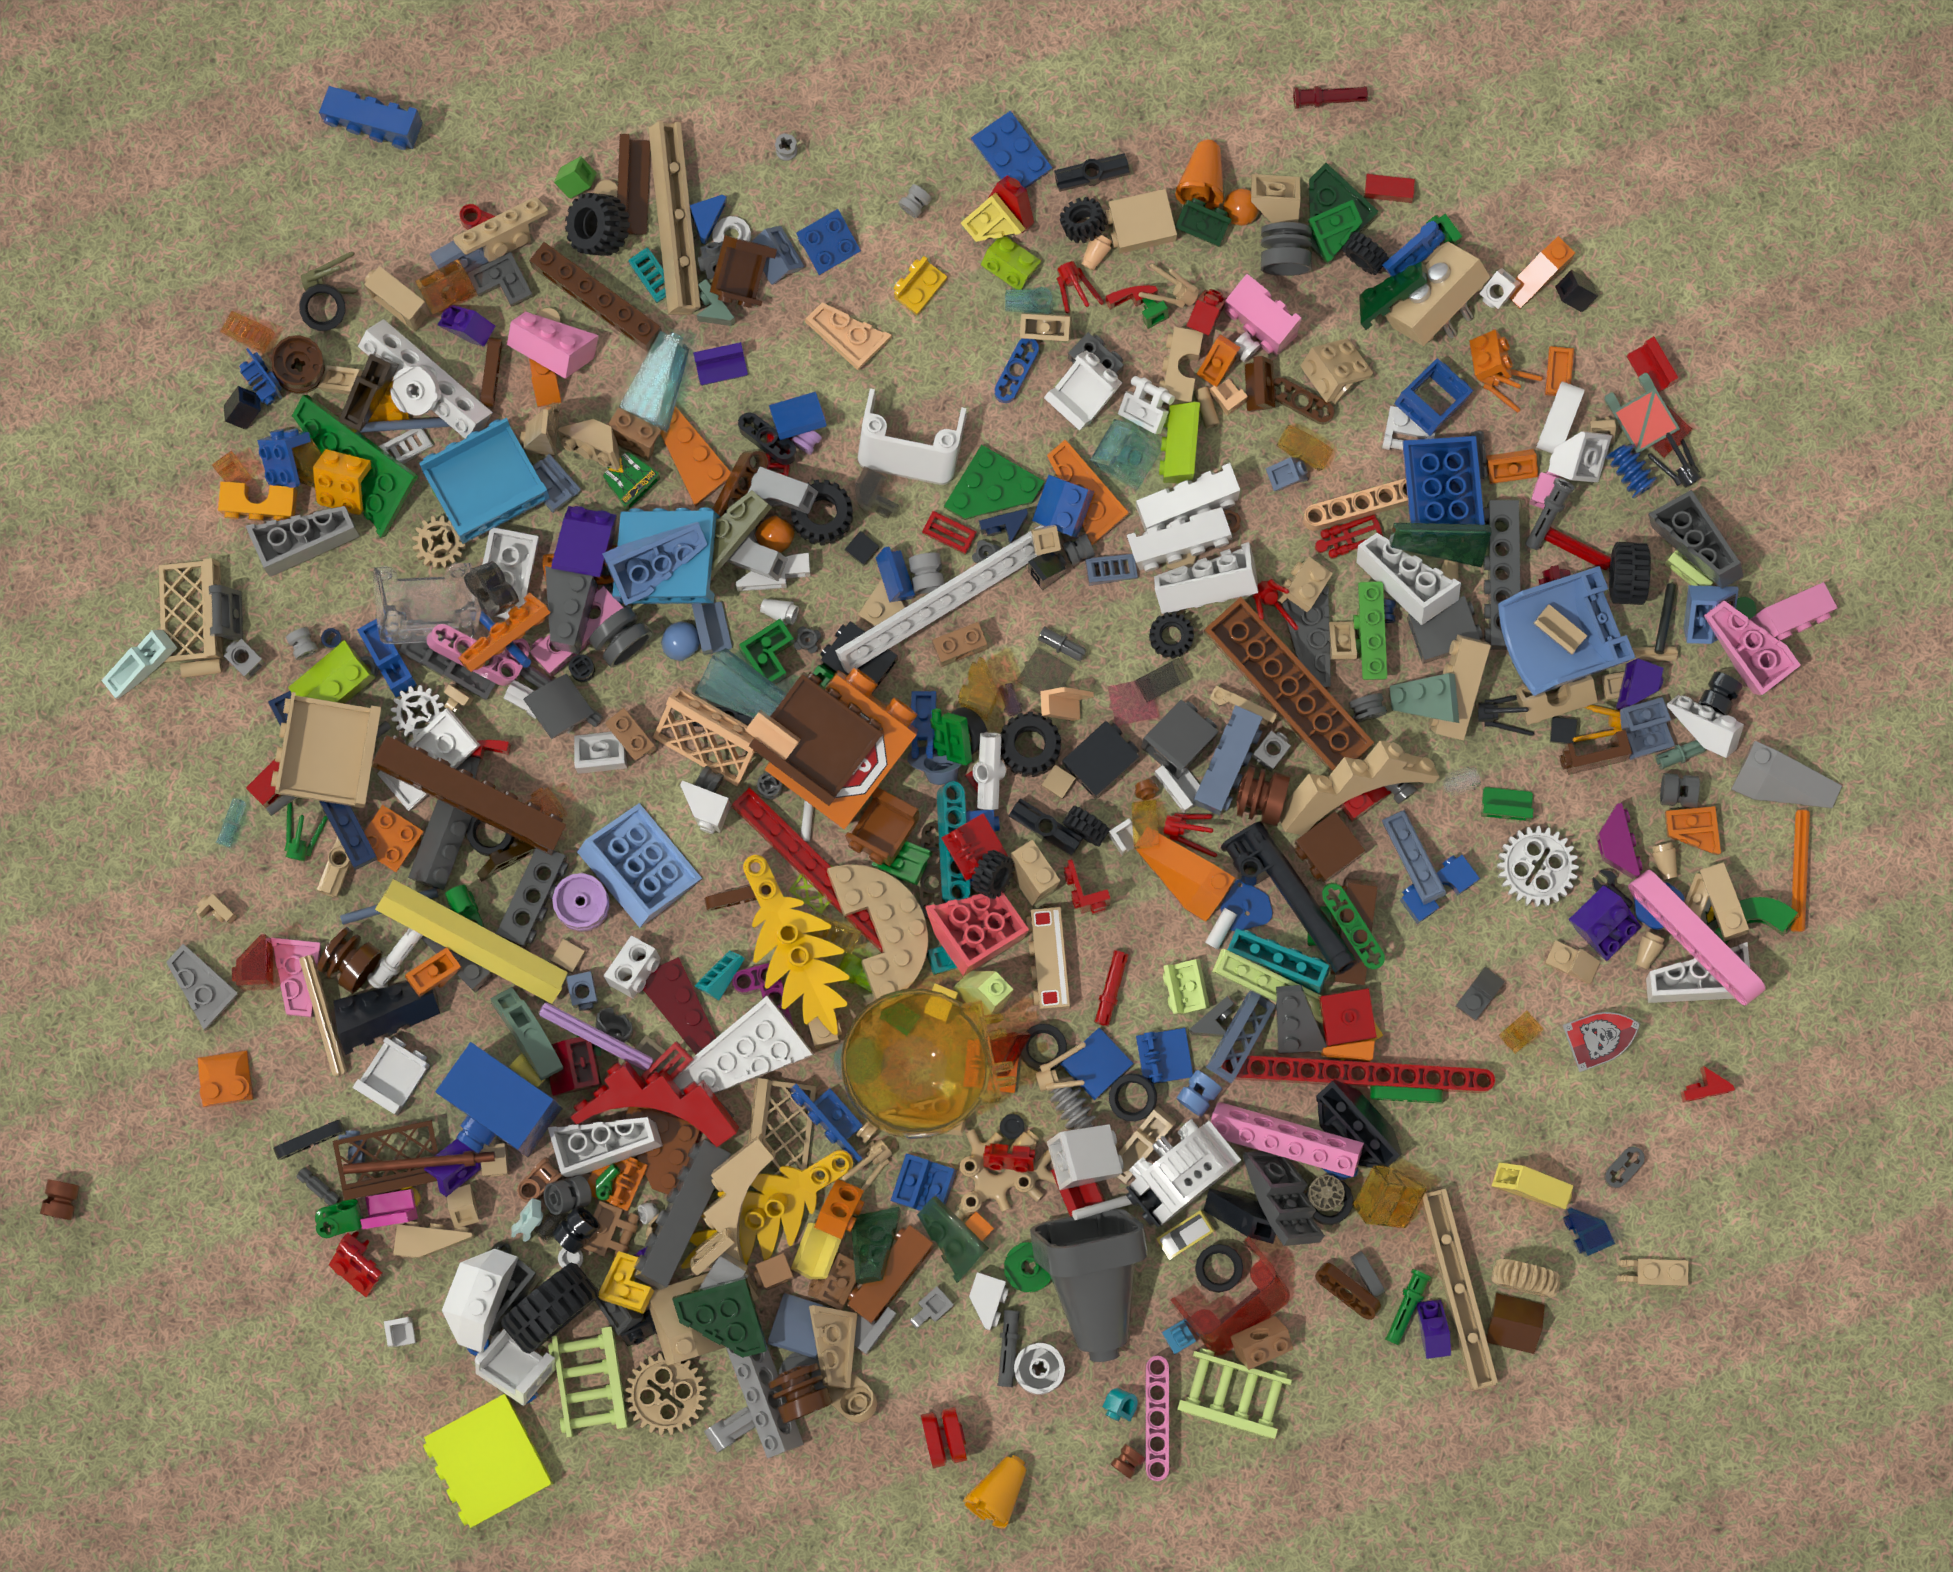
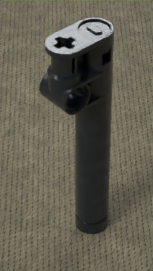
M1261 821L1251 824L1221 845V850L1228 852L1233 859V865L1240 874L1244 884L1253 886L1268 877L1271 878L1336 975L1347 972L1357 963L1353 954L1350 953L1338 932ZM1250 867L1257 870L1253 875H1248L1244 871Z

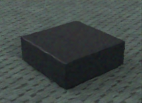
M860 531L848 544L845 551L864 566L879 549V546Z
M1552 717L1549 743H1573L1575 745L1573 738L1576 737L1577 719Z

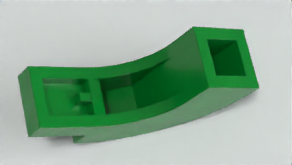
M1752 897L1739 901L1747 924L1761 923L1767 925L1782 936L1787 933L1798 918V912L1785 903L1772 898ZM1718 927L1714 933L1727 945L1731 939L1724 941L1720 928Z

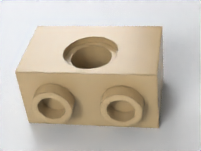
M1023 312L1021 314L1020 338L1070 341L1072 315Z

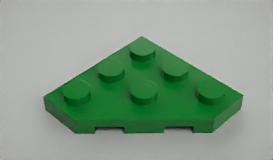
M981 444L946 501L944 508L958 517L967 520L1021 505H1029L1033 503L1045 481Z

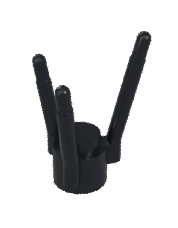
M1667 432L1666 437L1683 465L1676 470L1679 475L1674 474L1653 454L1649 453L1648 457L1670 476L1677 486L1682 484L1684 488H1687L1701 478L1699 475L1700 471L1694 463L1685 440L1682 439L1680 443L1688 463L1672 435Z
M1516 695L1498 699H1485V702H1478V722H1484V727H1496L1529 736L1534 735L1533 731L1493 721L1498 720V713L1529 711L1528 707L1498 708V705H1496L1517 700Z

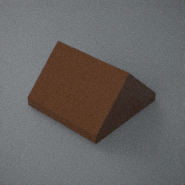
M1496 1293L1486 1334L1487 1343L1534 1354L1543 1329L1545 1305Z

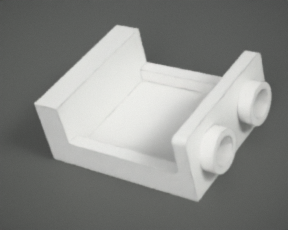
M1087 350L1077 355L1072 367L1057 386L1051 389L1044 397L1078 430L1085 428L1092 422L1122 384L1114 371L1105 368L1100 363L1099 358Z
M385 1037L383 1046L362 1078L358 1079L352 1088L398 1116L430 1065L425 1062L427 1057L420 1052L414 1050L413 1053H410L404 1049L406 1044L396 1037H393L392 1040Z
M503 1329L502 1332H497L493 1336L486 1350L477 1354L475 1369L477 1375L524 1406L555 1371V1358L548 1353L542 1357L535 1351L530 1354L523 1352L506 1330Z

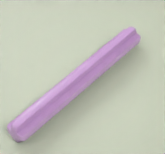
M545 1003L541 1007L539 1012L541 1017L644 1071L651 1067L652 1057L549 1003Z

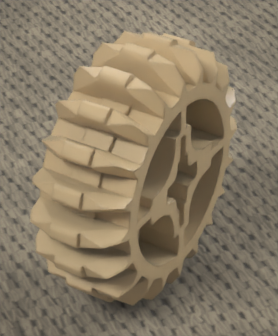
M1499 1259L1493 1267L1492 1281L1508 1289L1552 1298L1557 1295V1291L1560 1288L1561 1276L1550 1269L1509 1259Z

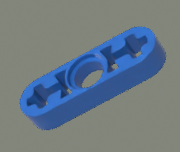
M1022 338L1015 347L995 386V397L999 402L1010 403L1015 399L1038 355L1039 346L1035 339ZM1031 344L1034 352H1028L1025 361L1019 359L1024 352L1022 345L1027 346ZM1014 364H1019L1023 367L1024 372L1021 376L1015 377L1011 375L1010 367ZM1007 377L1013 381L1010 386L1012 394H1006L1005 397H1002L999 389H1004L1007 386L1008 380L1004 379Z

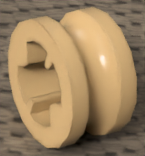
M870 1119L858 1131L856 1136L862 1137L863 1142L866 1144L880 1127L878 1125L874 1126L873 1120Z

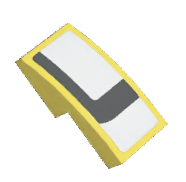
M1200 1210L1156 1239L1170 1260L1215 1230L1203 1211Z

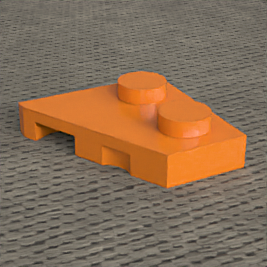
M1715 806L1665 811L1667 837L1714 855L1721 854Z

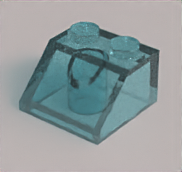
M1114 419L1090 461L1106 474L1137 491L1161 452V448L1133 424Z

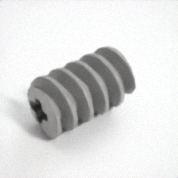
M1072 1087L1057 1088L1048 1093H1054L1050 1099L1051 1103L1059 1102L1055 1110H1064L1060 1119H1069L1065 1125L1066 1129L1074 1128L1076 1130L1095 1126L1091 1123L1096 1116L1086 1115L1091 1109L1090 1106H1081L1086 1099H1077V1095L1081 1090H1072Z

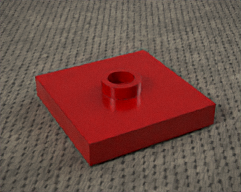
M1369 988L1319 996L1327 1046L1377 1038Z

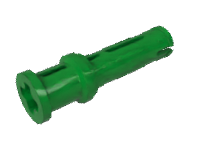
M1415 1269L1411 1270L1412 1276L1407 1288H1403L1402 1295H1404V1298L1387 1337H1385V1340L1400 1346L1417 1303H1421L1424 1299L1423 1293L1428 1281L1433 1279L1431 1276Z

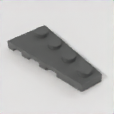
M1329 586L1323 588L1308 612L1288 598L1282 603V607L1298 626V630H1294L1287 622L1296 657L1325 689L1331 686Z

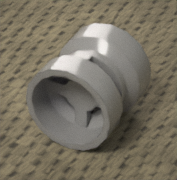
M913 184L908 190L909 194L906 197H902L898 205L913 218H918L922 213L921 209L923 206L928 205L932 198L921 187Z
M308 627L297 629L286 636L288 644L293 646V655L296 660L305 659L318 651L315 642H312L310 639L311 633Z

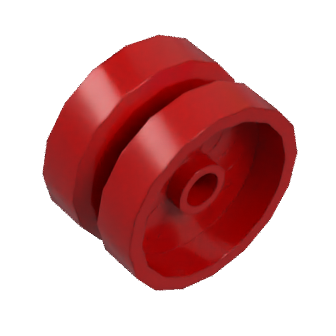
M955 1407L942 1410L941 1415L944 1426H939L934 1412L921 1414L933 1469L946 1465L947 1460L944 1451L946 1449H949L951 1459L955 1464L967 1461L964 1447L966 1440L962 1423L958 1421Z

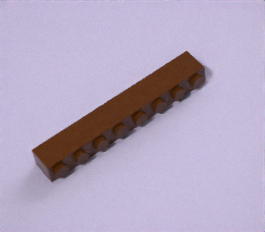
M385 736L372 762V767L552 855L566 827L561 817L552 813L548 816L540 812L541 808L530 802L524 804L518 801V797L508 791L502 793L496 790V786L486 780L480 782L474 779L473 774L467 770L460 769L458 771L450 767L451 764L442 758H437L436 760L428 756L426 750L417 746L412 748L406 745V741L398 736Z

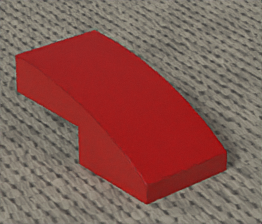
M1150 285L1128 287L1106 295L1105 302L1110 310L1132 299L1137 307L1143 304V299H1145L1139 296L1140 292L1158 295V289L1156 286Z
M478 740L477 742L480 746L470 756L483 760L485 750L509 755L511 745L508 741Z

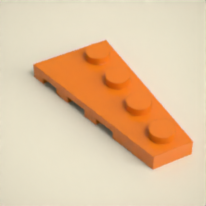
M1066 439L1047 454L1058 478L1095 491L1082 525L1093 546L1130 513Z

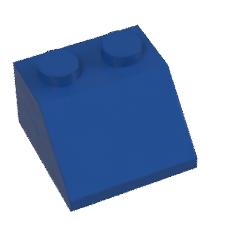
M1048 475L1032 521L1043 526L1056 525L1057 531L1078 538L1095 491Z

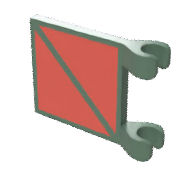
M1647 373L1639 376V383L1646 392L1623 406H1620L1614 393H1609L1604 398L1631 445H1635L1633 449L1636 453H1640L1665 439L1667 432L1672 435L1680 430Z

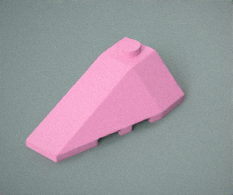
M1722 601L1704 615L1737 672L1753 694L1763 695L1801 666L1786 644L1774 638L1765 629L1749 620L1748 617L1726 601Z

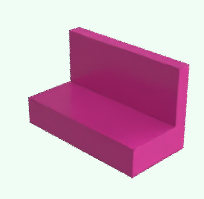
M413 1189L365 1197L369 1217L361 1219L362 1229L405 1223L418 1219Z

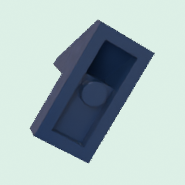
M1027 509L979 520L981 535L987 533L989 537L1002 533V529H1005L1009 544L1014 542L1028 519Z

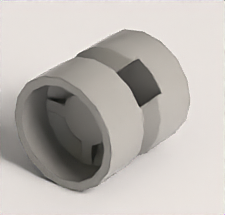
M924 553L909 558L910 570L915 574V577L912 578L915 594L930 593L945 584L943 574L939 572L942 568L939 553Z

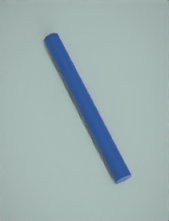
M481 608L474 610V616L490 631V628L496 623ZM513 641L506 646L510 654L523 667L526 668L531 664V660Z

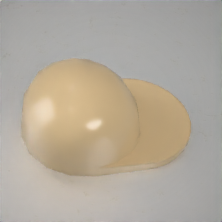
M851 1374L850 1389L828 1386V1392L833 1402L831 1405L847 1420L854 1423H862L869 1420L876 1412L877 1397L871 1388L856 1375Z

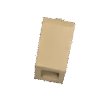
M591 419L563 426L557 430L561 439L560 443L567 451L576 452L585 459H592L603 467L608 466L614 470L620 468L618 442L611 426Z

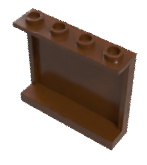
M803 672L770 716L801 739L786 760L756 738L751 741L749 747L830 806L837 794L884 734V731L881 730L883 725L872 717L868 720L861 715L862 710L854 703L846 704L840 699L842 695L834 688L826 689L820 684L822 680L814 673L806 674Z

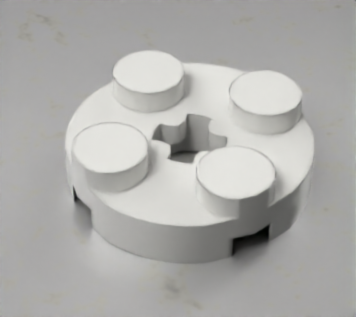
M425 366L405 367L398 371L392 380L394 381L393 388H391L392 400L396 407L404 413L407 412L413 415L425 414L432 410L441 398L439 383L435 375ZM412 384L419 387V396L411 394L413 390Z

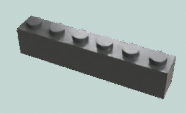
M707 1140L693 1144L688 1153L690 1160L687 1166L684 1165L678 1173L677 1179L680 1181L677 1187H673L667 1196L668 1206L666 1210L660 1212L656 1219L658 1224L655 1233L651 1232L645 1243L647 1249L644 1255L641 1254L635 1263L634 1268L637 1270L634 1277L659 1290L667 1288L715 1188L711 1181L713 1179L711 1174L714 1169L729 1158L731 1153L716 1147Z

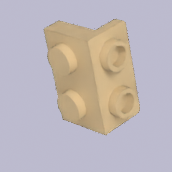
M1308 557L1303 563L1298 561L1291 571V574L1294 576L1291 580L1287 579L1282 585L1289 590V594L1282 592L1278 601L1283 603L1288 598L1308 612L1333 573L1311 557Z

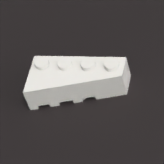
M1231 464L1223 465V471L1215 474L1208 471L1201 474L1202 476L1197 478V482L1192 483V481L1188 480L1181 482L1173 487L1174 491L1172 492L1169 489H1164L1137 500L1136 508L1145 532L1146 529L1152 527L1161 528L1162 530L1166 529V525L1176 520L1184 519L1185 522H1188L1189 517L1218 507H1222L1224 510L1234 506L1235 501H1238L1240 488Z
M648 1117L616 1120V1122L606 1123L596 1122L586 1125L576 1124L568 1125L567 1127H548L561 1175L567 1178L580 1176L663 1146L656 1122Z

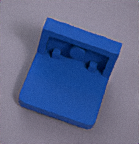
M278 429L271 431L270 436L257 440L259 455L263 461L265 479L268 484L289 488L298 487L300 481L291 448L311 442L309 432H299L298 429L287 431Z

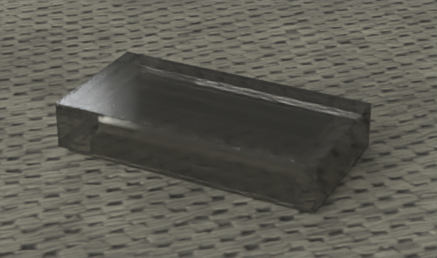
M1177 658L1137 679L1135 683L1148 703L1188 682L1191 678L1180 659Z

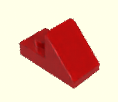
M1703 1066L1700 1070L1704 1087H1701V1083L1687 1085L1686 1091L1680 1094L1684 1103L1735 1091L1733 1084Z

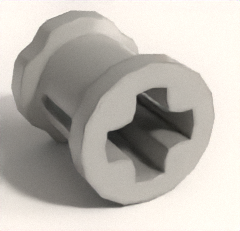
M784 133L776 138V154L783 161L792 160L797 155V142L792 135ZM782 145L790 146V150L787 151L785 148H782Z

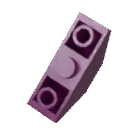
M1618 803L1611 811L1596 839L1602 861L1631 879H1635L1640 876L1639 871H1642V863L1640 857L1635 856L1633 847H1636V839L1634 833H1630L1627 823H1630L1629 812L1627 808L1623 809L1622 803Z

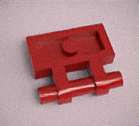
M344 1240L339 1245V1250L335 1253L328 1266L337 1275L351 1284L356 1291L368 1297L374 1290L383 1272L376 1267L377 1264L374 1261L367 1260L360 1254V1249L355 1245L351 1246Z

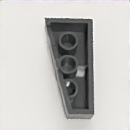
M1692 490L1648 514L1651 527L1720 588L1723 589L1744 577L1740 561Z

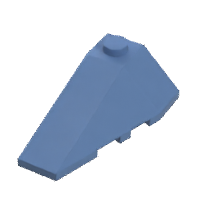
M695 522L623 544L602 553L626 606L650 595L657 585L664 579L667 580L671 577V573L682 564H686L707 546V542L699 523Z

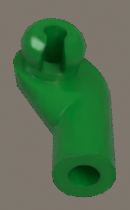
M614 1163L596 1180V1196L600 1200L609 1199V1196L612 1195L613 1180L621 1173L620 1168Z

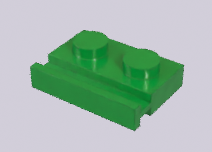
M906 841L891 866L885 863L879 865L875 862L872 863V866L887 874L918 885L928 864L927 861L933 853L930 850Z

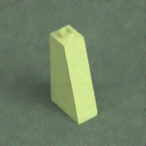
M971 971L952 988L955 992H958V995L986 1024L1005 1008L1013 992V988L996 971Z

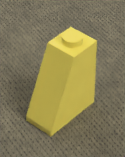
M1499 1163L1492 1183V1187L1553 1208L1566 1209L1572 1198L1573 1185L1522 1165Z

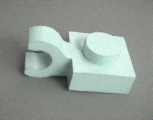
M532 1198L520 1213V1220L511 1228V1237H515L518 1233H523V1241L526 1242L530 1239L532 1230L538 1227L543 1219L541 1201Z

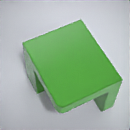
M580 156L559 169L554 183L571 199L591 188L597 172Z

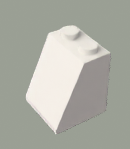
M1110 1124L1060 1132L1047 1141L1059 1190L1115 1178L1123 1173V1160L1121 1155L1117 1154L1115 1146L1117 1138L1115 1132L1111 1130Z

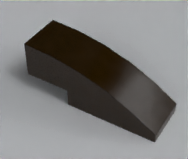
M370 354L362 375L357 376L339 422L362 431L385 395L399 364L378 354Z

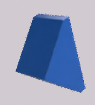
M719 195L690 205V213L701 243L706 245L727 203V196Z

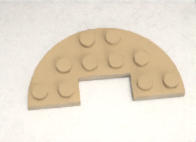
M841 865L828 868L827 873L843 916L867 909L884 953L864 959L861 963L877 1006L881 1008L903 995L916 980L922 969L928 946V931L924 914L913 894L900 881L886 872L862 865Z

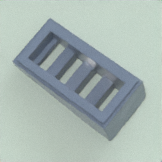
M1133 554L1096 557L1085 560L1089 586L1138 579ZM1123 561H1128L1130 571L1128 574H1125ZM1115 562H1118L1120 574L1115 575L1113 564ZM1104 564H1109L1110 575L1108 576L1105 574ZM1099 565L1101 576L1096 577L1094 566Z

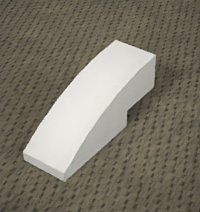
M809 553L787 556L788 561L779 581L752 571L736 582L737 591L787 588L786 578L811 577Z

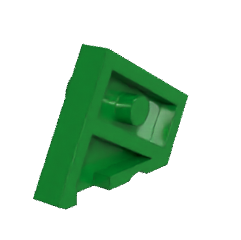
M1353 200L1307 220L1326 263L1332 260L1363 222Z

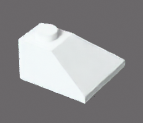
M1592 432L1578 433L1554 449V453L1550 458L1548 472L1575 481L1599 482L1612 435Z

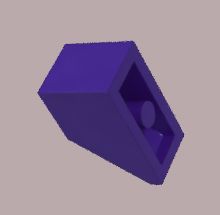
M1639 658L1626 663L1616 709L1621 710L1622 708L1632 706L1659 691L1664 680L1662 677L1664 668Z

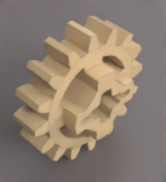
M431 516V523L429 524L423 520V529L418 527L415 529L419 536L412 537L413 542L418 543L412 547L414 552H419L416 556L418 560L425 558L424 565L428 567L430 563H433L434 570L438 569L439 564H442L444 569H447L448 562L456 565L454 558L456 556L459 558L463 557L459 550L466 549V545L462 544L451 522H446L444 516H441L439 521H436L435 517ZM440 528L437 531L431 532L432 529ZM451 533L455 536V546L449 541ZM442 539L443 542H444V544H443V545L438 544L437 547H436L434 541H435V540L440 541V540ZM424 540H426V542H428L429 544L427 553L424 551L423 548ZM448 554L445 557L438 558L439 555Z

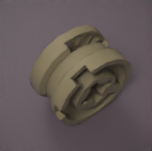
M1323 1175L1312 1182L1308 1190V1197L1313 1207L1319 1211L1327 1212L1334 1210L1341 1204L1345 1191L1339 1179L1331 1175Z

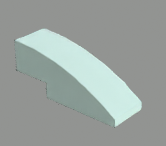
M151 630L137 647H131L101 681L112 695L119 699L155 671L177 647L164 630Z

